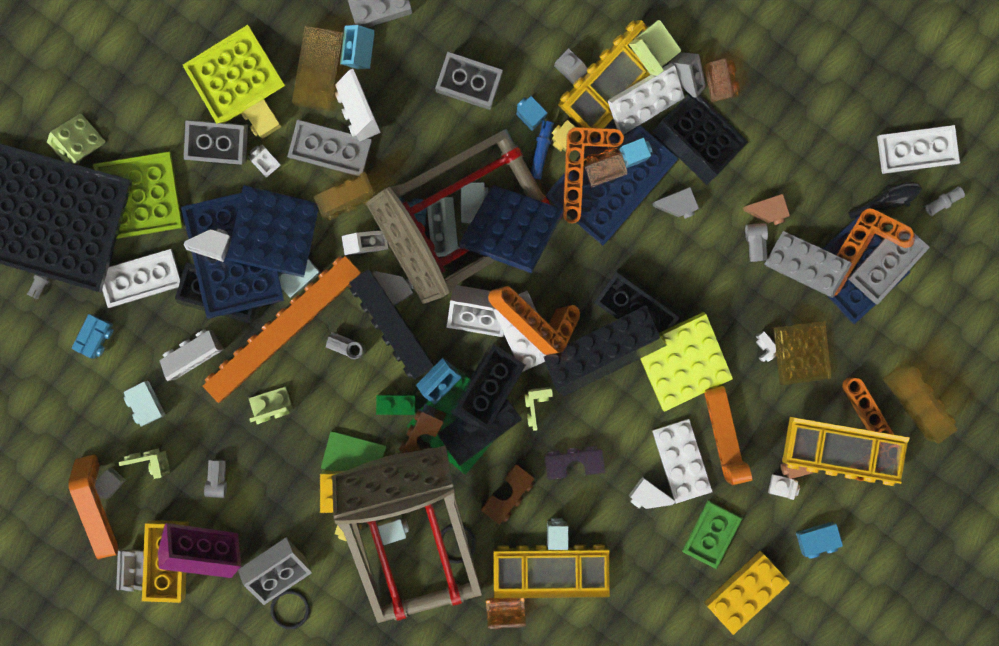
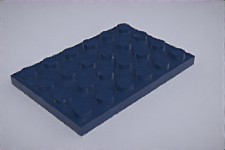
M614 118L604 129H617ZM640 125L624 134V140L620 146H588L584 150L581 217L576 223L603 246L678 158ZM611 133L609 136L610 142L613 144L618 143L619 135ZM598 134L592 142H599L600 135ZM644 138L645 142L648 141L652 148L651 156L648 160L625 169L618 152L619 149L624 145ZM571 170L568 177L571 181H576L579 178V173L576 170ZM565 173L546 194V197L561 209H563ZM574 189L570 190L567 194L568 199H577L578 192ZM570 209L566 215L573 220L577 217V212L575 209Z
M242 193L181 207L188 239L210 229L214 231L217 229L224 230L232 238ZM228 251L224 262L192 252L207 319L284 301L277 271L227 260Z

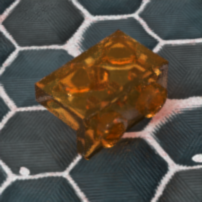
M524 598L486 599L488 629L526 626Z

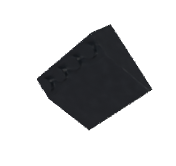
M688 94L652 131L706 185L748 143L700 94L697 97Z

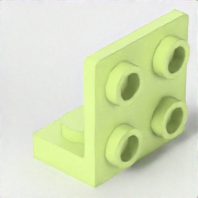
M657 20L629 43L650 75L662 73L664 71L662 66L681 52V49L660 20Z
M79 114L52 130L47 143L64 162L79 165L83 157L103 146L105 140L86 118Z
M286 387L249 398L254 417L250 418V422L256 421L257 424L271 420L270 416L272 415L275 418L289 414L288 410L293 409Z
M551 387L530 389L528 394L524 395L526 407H530V413L527 414L528 425L532 426L533 431L537 430L533 399H537V402L549 401V397H553Z
M159 449L144 452L143 456H141V453L125 456L124 460L119 462V466L150 460L148 465L149 472L153 475L154 479L170 474L166 451L160 452Z

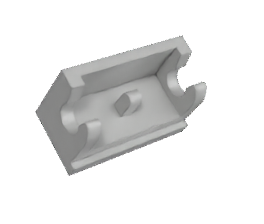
M127 549L118 551L117 590H142L143 550Z

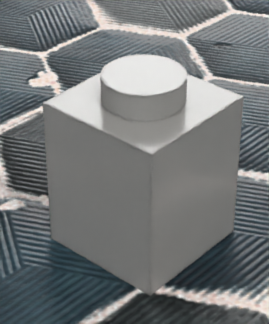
M112 467L107 469L95 484L99 497L102 499L112 497L126 479Z

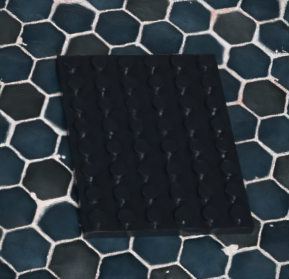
M0 144V264L102 293L133 181Z

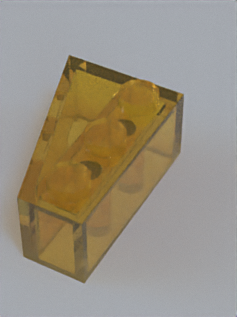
M366 172L360 174V177L346 180L344 184L332 187L313 197L322 218L333 220L339 217L338 213L351 212L357 209L356 205L361 203L366 205V202L376 196L369 176Z

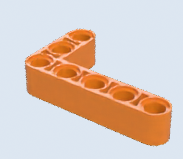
M576 127L568 131L566 136L563 217L568 223H576L581 217L584 146H620L624 140V135L620 130ZM573 131H578L581 134V139L578 142H573L570 138ZM592 132L599 133V142L593 143L590 140ZM611 133L619 135L618 143L613 144L610 142L609 136ZM573 150L578 151L580 154V158L576 162L571 161L569 158V154ZM571 170H576L579 173V178L576 181H571L568 177ZM572 189L578 192V197L575 200H569L567 196L568 192ZM570 209H575L577 212V217L573 220L568 219L566 215Z
M875 209L864 210L836 255L851 262V266L835 295L841 291L874 234L901 247L909 248L915 242L913 230L909 226ZM870 216L876 217V219H875L874 222H872V223H867V222H866V219H867L868 217H870ZM886 225L893 226V229L891 231H883V228ZM859 233L866 234L863 239H856ZM903 234L911 235L908 240L900 239ZM850 249L856 250V252H855L854 255H852V256H847V255H846V252H847L848 250H850Z
M505 286L489 292L488 297L491 305L543 354L550 355L564 351L580 318L579 309L575 305L556 309L548 324L511 287Z
M852 377L845 379L843 390L866 429L874 432L885 431L888 434L894 435L862 380ZM855 381L857 388L852 392L850 390V383ZM862 398H865L867 404L861 408L859 402ZM875 414L876 422L871 424L869 418ZM880 442L877 456L880 462L876 466L875 472L879 473L895 463L898 444ZM892 447H894L896 449V453L894 456L890 457L889 450ZM871 453L851 464L849 468L857 469L862 467L863 470L868 471ZM857 476L856 480L863 481L864 477Z
M719 386L705 390L706 403L725 480L731 485L752 481L750 467L748 463L742 461L725 387Z
M90 455L75 459L68 485L97 559L118 555V544L95 487L99 472L98 458L96 455Z

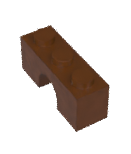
M427 404L424 405L422 410L418 409L414 417L416 423L415 425H410L406 433L409 437L407 441L403 440L399 447V450L402 451L401 454L428 449L430 444L423 441L420 435L429 434L436 437L446 413Z
M517 463L514 464L504 477V480L513 488L511 495L507 498H499L492 493L481 508L482 512L498 524L509 519L512 514L510 512L512 507H517L523 500L521 496L525 490L529 492L535 484L533 482L534 476Z

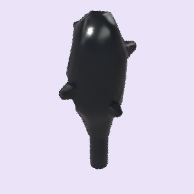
M915 182L901 183L893 187L888 185L873 200L860 208L848 212L850 219L860 216L866 209L886 210L904 205L909 207L911 206L910 202L922 191V187L919 183Z

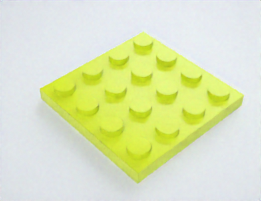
M248 25L183 64L184 69L216 124L226 123L285 86Z
M705 312L662 331L667 346L640 359L664 412L705 393L707 389L717 387L733 379Z

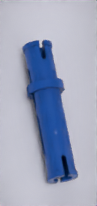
M542 120L540 134L536 139L538 142L531 168V174L535 179H541L547 150L552 142L550 138L554 126L553 122Z

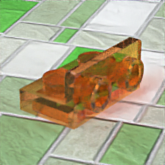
M725 58L704 64L711 102L738 97L740 87L738 81H735L734 73H736V67L734 62Z
M608 148L603 153L591 154L584 159L583 166L585 167L591 187L628 174L622 153L618 148Z

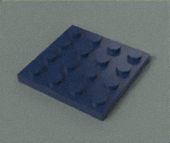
M244 185L227 260L304 278L319 203Z
M492 185L459 242L460 248L485 257L489 256L496 261L532 273L563 216V209Z
M860 216L851 221L822 249L837 255ZM859 233L856 239H863L866 234ZM874 234L851 274L882 241L876 234ZM850 249L846 252V255L852 256L856 250ZM910 270L901 278V280L897 284H899L910 273ZM847 279L837 295L833 296V298L827 296L852 324L858 322L876 305L849 279Z

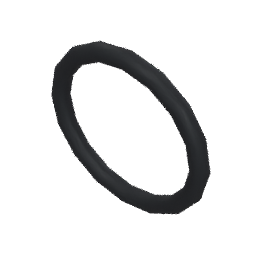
M452 525L447 526L441 531L442 537L448 530L453 529ZM464 526L465 531L472 540L470 551L471 555H473L476 548V540L470 529ZM448 557L450 563L459 564L463 562V559L456 560Z
M295 590L284 591L273 599L270 606L274 622L285 629H295L302 626L310 613L306 597ZM294 594L304 601L306 613L304 618L295 625H285L276 618L274 606L276 601L283 595Z

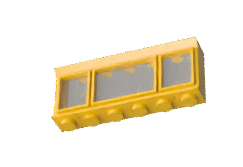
M642 20L630 22L626 27L627 31L614 39L612 42L614 45L609 50L606 49L600 54L599 57L601 59L596 64L593 63L587 68V74L583 78L580 77L574 82V88L561 96V102L558 105L580 128L604 129L613 119L608 100L650 76L648 70L629 45L631 41L648 28ZM592 132L590 137L595 138L599 133Z
M790 417L782 462L788 464L787 468L799 470V466L807 467L806 471L818 473V470H824L827 475L837 476L838 473L845 474V478L856 479L859 476L864 477L863 481L875 483L877 479L882 480L885 485L894 486L895 483H902L901 478L905 454L910 438Z
M577 544L574 545V548H568V550H548L547 545H536V548H528V545H517V548L499 545L494 549V598L610 597L609 549L603 544H595L592 548H586V545Z

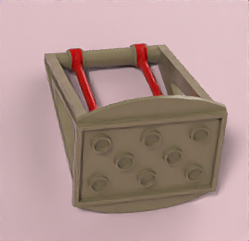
M507 129L404 184L386 188L366 202L422 304L444 297L459 282L496 260L489 256H483L450 276L443 278L442 273L445 272L443 266L467 253L469 250L458 248L439 259L434 251L435 246L433 242L427 239L423 224L417 221L414 214L504 164L510 166L527 197L550 204L546 195L542 194L523 159L524 155L518 145H515ZM496 143L502 151V156L499 159L412 207L408 205L407 201L401 203L399 197Z
M446 446L386 456L359 465L343 473L332 475L334 520L346 537L377 623L392 619L402 620L410 614L448 604L454 606L462 604L464 600L482 596L454 493ZM443 498L470 581L467 584L460 585L455 582L432 503ZM425 507L448 587L445 590L404 600L399 597L376 520L398 516ZM367 522L393 600L388 605L382 606L358 523Z

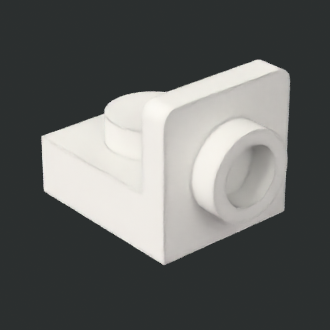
M263 144L260 147H254L250 151L251 155L248 158L266 178L280 166V163Z
M761 331L756 335L758 339L756 343L762 350L766 349L767 351L759 359L763 362L765 360L769 362L777 355L775 352L779 349L768 335Z
M772 474L768 493L794 500L800 490L798 481Z

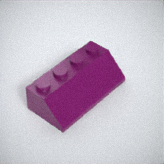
M166 523L158 549L159 569L232 578L238 569L241 568L238 533Z

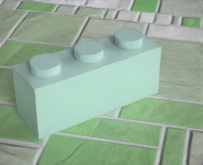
M445 197L427 207L430 240L435 246L434 251L438 257L445 256L458 249L453 197Z

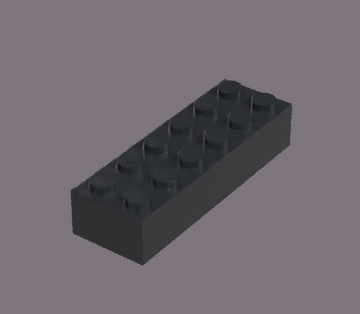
M368 269L349 282L351 285L349 289L354 297H359L362 301L360 306L364 312L370 313L373 317L370 321L378 330L381 329L384 335L381 337L386 345H391L395 350L392 354L398 362L402 361L405 365L403 370L409 378L413 377L415 380L434 367L435 364L396 306L392 304L372 274V270Z
M645 305L566 345L563 352L546 355L543 358L555 389L563 396H566L667 346V343L654 313Z

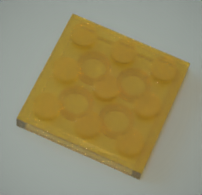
M825 321L774 327L780 385L831 378Z

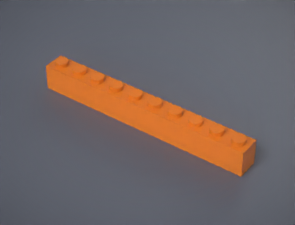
M347 256L337 258L332 263L334 265L333 268L329 271L327 269L318 276L320 279L315 284L311 282L304 289L306 292L301 297L299 295L294 297L290 301L291 306L289 308H283L275 315L277 319L273 322L268 321L261 328L263 331L258 336L254 334L247 340L249 344L244 349L242 347L237 349L233 353L235 356L233 359L224 361L219 366L220 370L216 374L211 373L205 379L206 383L203 387L217 403L227 398L350 286L349 282L362 274Z

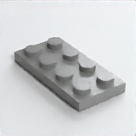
M297 120L287 157L363 177L372 139L367 138L359 141L357 136L353 137L352 134Z
M915 233V242L909 248L901 247L884 238L848 279L875 304H879L930 247ZM903 234L900 239L908 240L911 235Z
M783 231L765 265L833 298L849 270L851 262Z

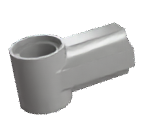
M766 223L747 224L745 235L749 243L750 262L766 261V240L768 238Z
M331 332L326 343V348L346 355L351 359L363 357L366 351L365 346L361 342H356L334 332ZM354 345L360 348V353L357 356L351 352V348Z
M209 460L208 479L205 482L204 489L205 497H226V460Z

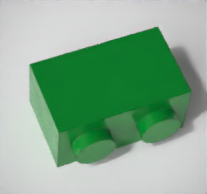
M376 395V415L416 414V395Z

